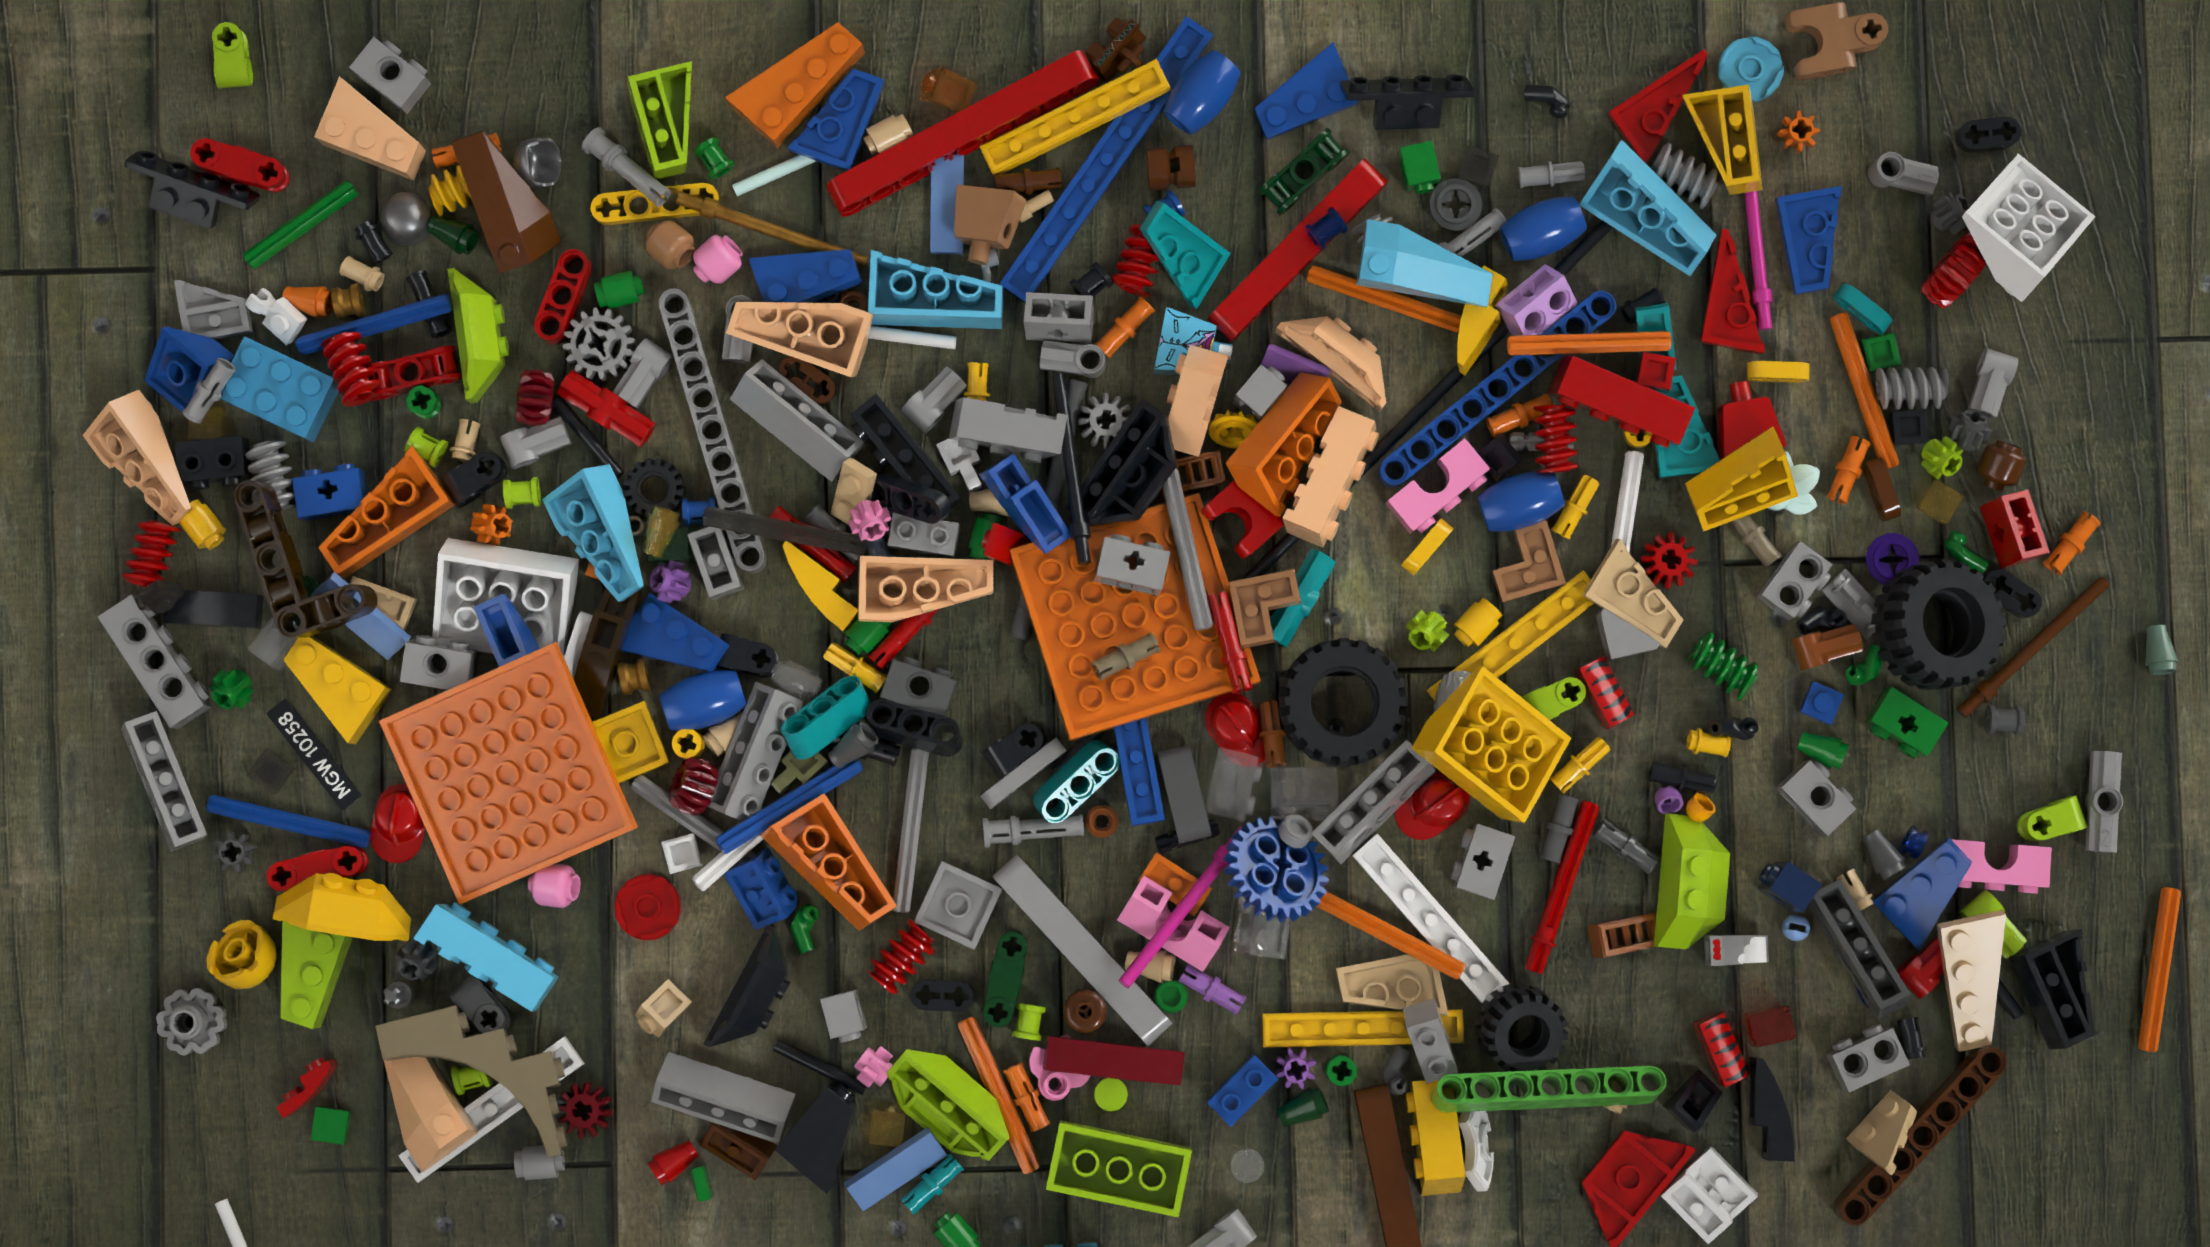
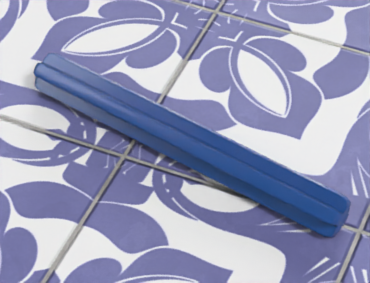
M442 294L300 336L296 340V346L301 355L323 350L324 348L321 347V343L331 336L344 332H360L362 338L449 313L453 309V304L448 294Z
M856 759L842 768H838L835 765L717 836V846L724 854L733 851L797 809L863 770L860 760Z
M211 795L207 803V811L209 813L357 847H368L371 839V832L369 830L217 795Z

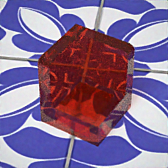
M1778 1005L1743 1013L1750 1043L1753 1047L1758 1048L1796 1038L1788 1005Z

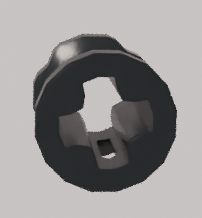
M1095 262L1092 264L1090 271L1078 280L1073 279L1070 281V285L1077 295H1090L1094 297L1105 287L1110 288L1113 286V282L1105 270Z

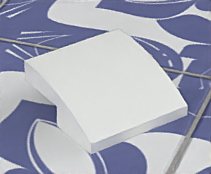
M1710 1145L1664 1190L1661 1197L1709 1244L1733 1223V1218L1758 1197V1193Z

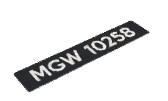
M284 699L267 712V716L341 810L346 809L362 796L287 699Z

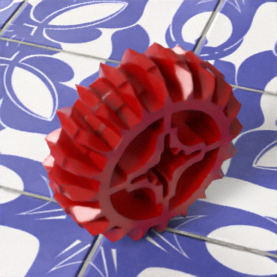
M1969 229L1948 250L1922 284L1921 292L1927 296L1926 298L1931 303L1938 305L1942 309L1957 300L1987 265Z

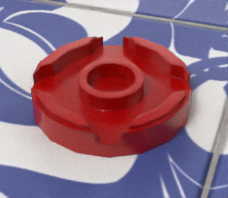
M654 874L637 875L626 881L619 890L614 902L615 918L621 929L630 936L643 941L659 939L669 934L677 925L682 912L681 897L675 886L666 878Z

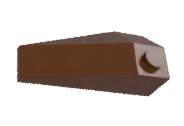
M483 130L451 141L499 273L532 263L562 242L549 208L534 194L528 183L519 176L509 164L507 158Z

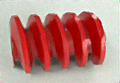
M1142 224L1131 225L1128 230L1133 237H1127L1124 241L1125 246L1129 249H1124L1120 253L1124 261L1116 264V269L1121 274H1114L1111 280L1117 287L1127 293L1148 298L1150 295L1142 289L1143 287H1153L1154 283L1146 278L1147 274H1158V270L1152 267L1151 263L1161 261L1139 229Z
M360 332L340 333L327 338L321 343V347L324 348V357L329 360L327 363L328 367L333 371V380L338 383L337 390L339 394L343 395L341 399L343 405L347 407L370 402L377 396V393L373 392V390L380 386L379 379H368L376 373L375 368H364L365 365L371 362L370 356H359V354L367 349L365 344H354L362 338Z
M1566 405L1534 406V410L1543 412V415L1534 419V423L1544 426V428L1534 432V436L1544 439V442L1535 445V449L1545 452V455L1535 459L1536 463L1545 466L1544 469L1537 471V473L1569 472L1577 468L1578 463L1568 460L1569 457L1578 454V450L1568 447V444L1577 441V437L1567 434V431L1577 427L1576 423L1567 421L1568 417L1576 414V410L1567 408Z
M149 519L147 522L137 523V527L143 530L145 534L133 536V539L141 547L129 549V552L136 556L137 560H127L125 562V565L131 568L133 573H122L121 577L128 583L161 592L154 586V583H165L166 579L158 574V571L169 570L170 567L162 561V558L173 557V553L165 547L166 545L177 544V540L169 534L170 532H181V528Z
M911 919L907 920L911 931L907 932L899 929L897 932L902 941L898 942L890 939L888 942L893 951L889 952L881 949L879 952L883 961L880 962L872 958L870 962L874 971L866 970L881 986L894 995L899 992L894 983L895 981L903 985L908 982L904 972L912 975L916 974L917 971L913 962L921 965L926 963L922 952L930 955L935 953L931 942H936Z

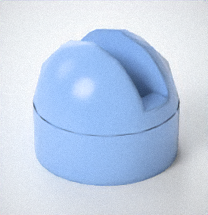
M1789 915L1782 923V932L1789 940L1801 941L1810 932L1809 921L1802 915ZM1790 923L1805 926L1804 932L1790 930Z

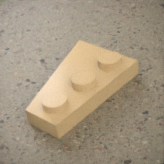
M1616 539L1582 593V596L1599 607L1609 610L1661 643V647L1667 648L1682 624L1683 618L1661 590L1657 589L1639 562H1636L1626 550L1627 547L1620 539Z
M1408 954L1336 968L1342 1003L1403 1010L1405 1007L1435 998L1440 1015H1449L1439 970Z

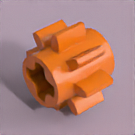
M1797 111L1793 121L1787 116L1783 118L1781 122L1786 128L1779 130L1777 133L1778 137H1783L1784 139L1783 149L1790 146L1795 148L1796 154H1800L1804 144L1808 148H1812L1816 144L1811 137L1817 135L1820 129L1814 128L1812 123L1814 120L1813 115L1806 118L1802 117L1801 111ZM1796 126L1799 132H1804L1805 135L1802 138H1799L1798 133L1792 131Z
M483 504V512L472 513L473 519L470 530H473L478 535L477 542L500 545V538L511 536L510 531L513 520L505 514L507 508Z

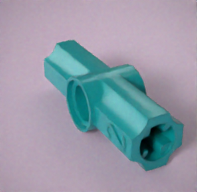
M1311 548L1296 574L1301 604L1278 608L1270 617L1274 643L1284 648H1287L1302 620L1308 617L1321 594L1319 593L1321 587L1328 579L1336 561L1321 551Z

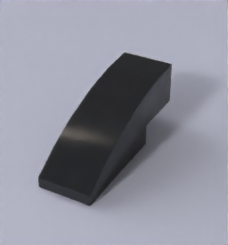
M166 590L163 623L261 629L264 596L233 592Z
M1750 1057L1749 1124L1762 1126L1761 1158L1768 1161L1795 1162L1794 1138L1783 1094L1764 1059Z

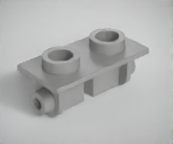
M1845 568L1821 591L1837 609H1841L1846 613L1847 620L1851 624H1855L1860 634L1867 640L1876 631L1875 625H1872L1871 621L1872 614L1877 613L1878 608L1874 607L1875 599Z

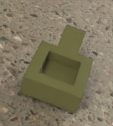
M790 751L781 760L787 769L771 785L782 796L797 779L802 784L812 779L828 764V761L819 752L810 758L799 760Z

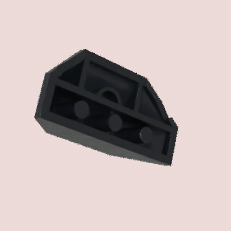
M1144 399L1140 400L1081 485L1085 522L1089 523V526L1139 520L1177 467L1168 417ZM1068 503V505L1066 506V508H1067L1068 510H1070V504H1069V503Z
M772 925L766 926L703 1045L712 1047L758 1032L760 1027L764 1030L768 1027L775 1013L770 1010L776 998L782 1000L791 983L786 980L789 970L776 927Z

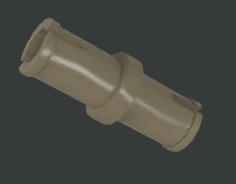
M1750 515L1730 522L1742 537L1741 543L1744 546L1748 545L1764 565V568H1767L1782 556L1763 533L1766 531L1762 525L1759 527Z
M1151 632L1128 645L1122 643L1116 647V651L1092 661V667L1097 668L1093 671L1097 678L1103 681L1105 678L1125 668L1131 670L1135 668V663L1155 653H1159L1161 651L1160 646H1155L1159 643Z

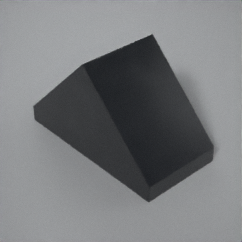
M1698 1069L1663 1107L1685 1129L1695 1133L1700 1129L1723 1092Z

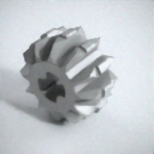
M1103 393L1102 404H1099L1097 399L1092 396L1090 403L1094 409L1092 410L1087 406L1081 407V412L1090 418L1078 419L1079 426H1090L1081 433L1082 438H1088L1094 434L1091 446L1096 447L1101 439L1104 440V450L1110 445L1109 440L1114 439L1128 419V417L1122 416L1131 411L1130 405H1125L1118 409L1121 403L1120 396H1116L1112 404L1108 403V393ZM1103 414H1109L1110 420L1115 419L1116 423H1111L1109 429H1102V424H1097V421L1102 420Z

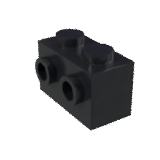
M240 435L175 442L176 465L182 484L189 486V490H204L210 488L209 483L222 482V486L232 487L238 486L242 480L252 479V473L248 472V466L251 465V461L245 457V454L250 451V448H248L249 439Z

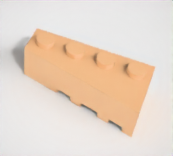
M1338 406L1321 440L1320 448L1323 451L1321 455L1316 453L1308 466L1306 478L1309 481L1307 485L1304 483L1299 484L1294 494L1293 508L1295 509L1293 511L1287 508L1283 516L1287 533L1324 548L1327 540L1332 541L1339 527V522H1336L1340 510L1346 511L1353 493L1349 492L1353 481H1359L1364 472L1366 463L1362 462L1366 451L1372 452L1377 443L1379 433L1375 432L1376 423L1374 420Z

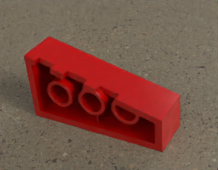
M1575 356L1561 358L1547 391L1548 395L1559 399L1558 403L1575 410L1577 407L1590 411L1589 416L1606 423L1608 419L1620 424L1619 429L1633 435H1638L1639 432L1651 436L1650 442L1664 448H1668L1669 444L1680 445L1695 410L1693 406Z

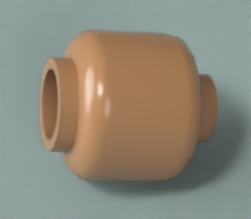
M668 220L660 224L656 223L648 230L646 234V252L661 266L669 270L683 268L692 260L695 251L694 238L679 224Z

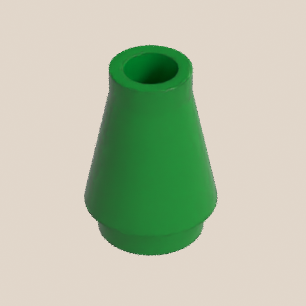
M1803 731L1796 750L1805 753L1830 770L1831 767L1840 770L1849 745L1841 742V738L1810 734Z

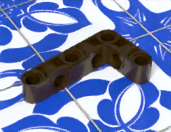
M247 480L238 484L234 492L235 503L265 597L280 634L289 638H306L338 628L347 622L366 616L374 611L378 602L377 594L371 587L366 585H344L309 597L301 575L303 570L292 537L287 533L281 514L283 509L280 506L276 491L269 483ZM255 489H257L259 492L258 501L254 504L252 501V493ZM275 552H278L280 556L277 567L274 566L272 561ZM356 592L361 596V602L357 608L353 604V596ZM296 615H298L301 620L300 627L297 631L293 626V621Z

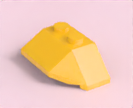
M316 873L277 896L273 914L274 920L285 921L290 925L306 930L373 941H393L396 939L408 941L411 927L410 916L384 884H378L370 879L354 880L342 878L334 873Z

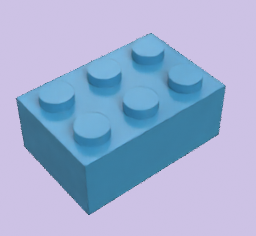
M244 336L231 362L236 367V372L223 388L221 400L314 443L338 394V383L334 382L333 377Z

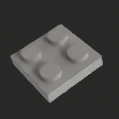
M941 861L914 922L975 950L1002 892V888Z

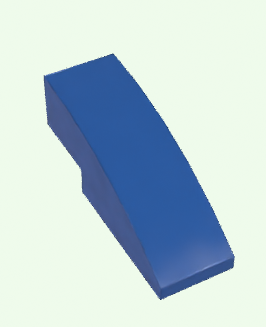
M1014 453L1003 457L979 474L1012 520L1044 554H1047L1071 537L1069 529L1038 481H1031Z
M505 593L474 606L499 667L540 649L528 626Z

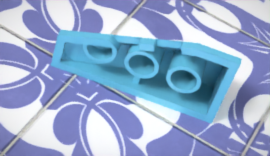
M1367 219L1356 285L1488 307L1492 273L1399 224Z
M610 464L580 470L542 499L557 531L562 536H568L576 545L575 552L580 558L586 557L595 568V575L618 602L624 601L644 587L624 493Z

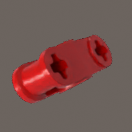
M208 138L197 140L191 147L190 156L197 166L207 173L215 174L234 183L253 186L275 193L283 191L290 183L289 171L273 157L259 154L241 146L228 145ZM214 153L213 158L203 159L205 154ZM278 172L276 177H270L269 179L266 177L267 173Z
M441 346L423 353L365 365L364 368L373 367L376 371L368 379H379L380 386L373 390V392L377 393V396L371 401L392 398L398 394L409 392L415 386L422 385L427 388L460 381L462 376L461 373L457 372L453 355L456 352L455 346ZM417 365L418 376L412 381H407L405 375L407 369L410 366Z
M343 846L330 850L324 849L276 862L269 867L266 876L267 882L272 889L287 891L316 873H334L342 878L358 876L367 869L369 857L366 851L357 846ZM349 854L350 856L357 857V862L353 863L352 867L345 866L344 860L349 858ZM284 871L291 872V878L286 879V881H280L279 875H282Z

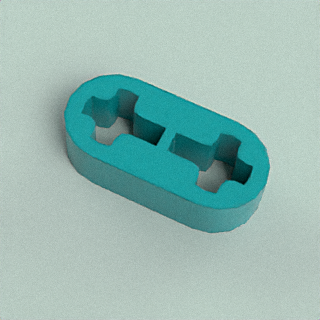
M1843 283L1833 295L1834 301L1841 308L1876 334L1883 335L1893 322L1887 312L1847 283Z

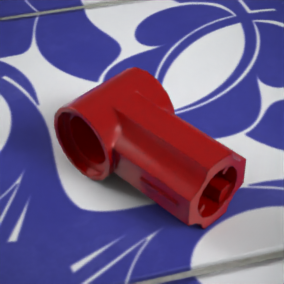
M1938 935L1918 955H1913L1897 969V973L1905 986L1918 999L1923 998L1933 990L1940 981L1939 977L1944 973Z

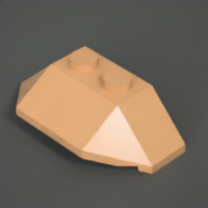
M1328 316L1281 322L1277 326L1276 334L1310 360L1328 367L1331 376L1378 412L1382 410L1386 404L1381 360L1380 356L1375 353L1377 348L1365 338H1361L1359 341L1349 333L1351 328L1339 318L1332 320Z

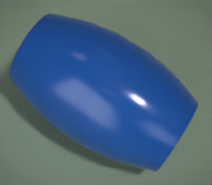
M1215 50L1210 51L1196 60L1176 82L1163 111L1164 115L1183 132L1189 135L1196 133L1208 125L1226 106L1235 91L1241 74L1240 70L1221 53Z
M1573 196L1555 197L1539 201L1520 210L1499 227L1502 241L1512 261L1533 260L1550 255L1574 242L1587 230L1582 210Z
M1537 471L1520 473L1493 484L1477 496L1486 528L1492 532L1519 530L1538 524L1565 506L1562 491L1554 472L1537 473Z
M714 670L712 672L696 674L675 683L659 695L671 731H680L681 729L697 730L721 723L740 712L747 704L736 670Z

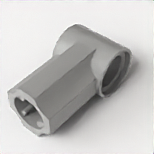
M1887 152L1869 165L1868 178L1877 187L1891 186L1931 196L1937 185L1939 172L1937 166L1905 159L1896 152ZM1882 163H1886L1891 167L1892 176H1887L1882 172Z
M736 295L726 305L727 318L722 360L741 364L751 363L753 343L726 334L736 302H753L747 296Z
M643 339L631 357V365L613 393L638 409L655 381L660 380L668 371L673 362L674 355L649 339Z
M1043 340L1040 370L1079 374L1088 378H1096L1105 371L1106 358L1102 349L1098 346ZM1091 353L1098 355L1100 362L1097 367L1087 369L1082 366V360L1085 355Z
M1989 348L1983 350L1976 367V376L1978 378L1968 409L1980 411L1986 417H1997L2006 387L2010 385L2015 376L2018 358Z
M946 366L923 391L919 390L906 402L901 412L926 434L940 421L945 414L944 411L967 388V385L953 370Z
M561 417L529 429L527 427L519 428L500 437L511 469L530 465L538 461L540 456L572 444Z
M1236 1208L1214 1223L1212 1229L1186 1247H1245L1257 1235L1240 1210Z

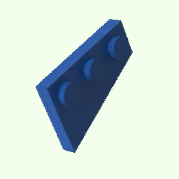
M1334 42L1255 107L1254 112L1266 141L1358 104V100H1346L1340 89V81L1349 80Z
M853 68L828 98L829 101L820 112L808 122L806 129L789 145L788 151L843 171L851 169L885 84L884 79Z
M1842 186L1786 195L1775 199L1793 295L1822 291L1829 288L1834 250L1833 240L1835 228L1837 227V210Z
M649 593L632 618L621 652L633 653L654 660L658 659L692 669L712 672L730 645Z
M1948 837L1874 898L1873 903L1920 950L1970 868L1972 861Z

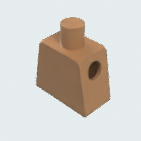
M957 184L954 234L964 244L970 245L969 262L987 265L990 248L1006 250L1010 247L1026 204V199L1016 191Z

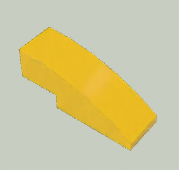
M1486 266L1482 268L1493 274L1488 307L1465 304L1460 320L1457 363L1460 373L1464 376L1467 375L1501 324L1500 312L1495 309V304L1503 298L1508 290L1506 278Z
M786 540L782 546L798 583L823 615L842 632H845L858 617V609L835 593L842 583L841 580Z

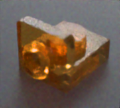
M944 67L932 69L922 81L921 90H923L920 99L925 102L933 101L958 113L969 107L977 83Z

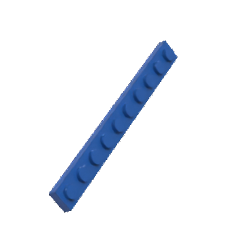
M1187 16L1157 57L1171 89H1173L1183 73L1200 57L1213 38L1212 33ZM1171 91L1113 120L999 285L1024 303L1026 302V292L1035 293L1161 113Z

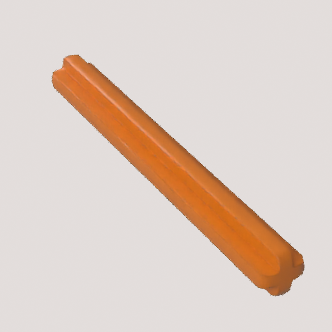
M1312 265L1307 275L1309 283L1456 333L1459 332L1462 315L1391 291L1356 285V279Z
M1847 312L1833 315L1830 318V323L1876 456L1884 460L1887 469L1899 465V459Z
M1668 331L1516 335L1508 337L1507 352L1512 356L1668 351L1671 348L1672 339Z
M2164 887L2160 893L2138 1040V1049L2142 1051L2157 1052L2181 898V891L2176 888Z
M1326 892L1320 899V904L1316 906L1454 979H1459L1465 969L1464 962L1329 892Z
M974 1016L968 1017L958 1023V1028L985 1089L998 1101L1010 1137L1008 1141L1024 1174L1031 1173L1040 1168L1039 1159L977 1019Z

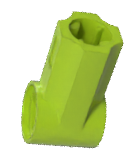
M1983 890L1959 913L1962 918L1999 910L2005 912V909L1990 892ZM2007 917L2005 920L2001 956L2003 959H2007L2017 953L2027 942L2025 937Z

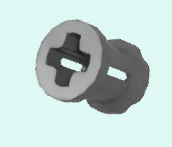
M1987 705L1984 716L1986 734H1994L1995 731L2013 732L2016 736L2023 734L2025 726L2023 706H2016L2014 709L1996 708L1995 705Z

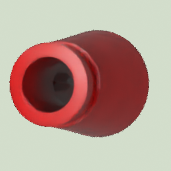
M688 1139L684 1143L653 1155L654 1159L648 1162L647 1165L662 1186L668 1181L671 1184L694 1159L699 1157V1154Z

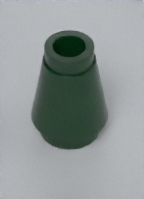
M434 215L428 223L427 232L457 254H470L478 243L479 231L474 229L472 224Z
M1309 1087L1282 1107L1277 1108V1112L1283 1126L1286 1127L1321 1119L1323 1114L1329 1112V1107L1319 1087L1314 1089Z

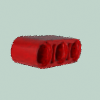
M570 249L560 256L535 319V332L544 342L551 345L560 344L566 339L564 332L570 331L572 326L570 321L574 320L592 275V264L580 250ZM572 260H582L583 268L579 273H568V265ZM570 290L571 299L569 302L563 305L557 304L556 295L558 292ZM551 320L558 321L559 330L557 333L550 336L545 335V324Z

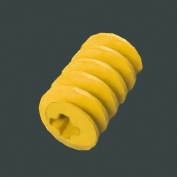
M459 165L456 166L455 177L447 169L444 170L443 181H440L435 174H431V185L428 186L439 216L443 215V205L450 212H455L456 201L463 208L468 207L469 197L471 198Z

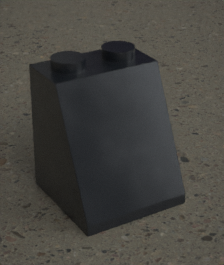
M831 1083L827 1086L775 1149L777 1153L826 1194L836 1183L857 1108V1103L852 1100L856 1095L842 1083L837 1086Z

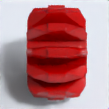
M1673 532L1667 533L1665 541L1658 534L1653 537L1655 546L1650 543L1644 545L1643 548L1650 555L1641 556L1640 562L1650 563V567L1644 570L1646 575L1652 572L1655 574L1651 580L1654 585H1657L1663 578L1664 589L1671 588L1672 580L1680 587L1684 585L1682 575L1686 578L1693 577V571L1687 566L1697 565L1698 560L1688 558V554L1695 551L1694 546L1686 549L1682 547L1686 542V537H1680L1675 543ZM1668 553H1670V558L1676 561V564L1670 566V569H1668L1666 562H1662V558L1668 555Z

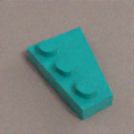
M1682 375L1673 376L1669 392L1655 391L1693 406L1695 410L1680 445L1669 444L1668 448H1664L1655 444L1659 478L1700 474L1720 461L1713 446L1714 442L1704 427L1698 414V408Z

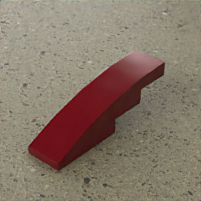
M1046 1036L1043 1070L1181 1086L1185 1052Z

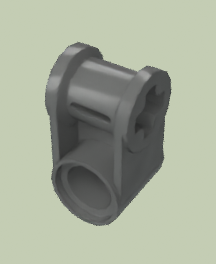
M470 975L449 994L453 1003L461 1012H466L467 1017L480 1032L486 1033L502 1028L507 1031L510 1027L511 1015L495 996L487 982ZM489 1013L498 1014L495 1018L496 1026L487 1024L491 1020L488 1016Z

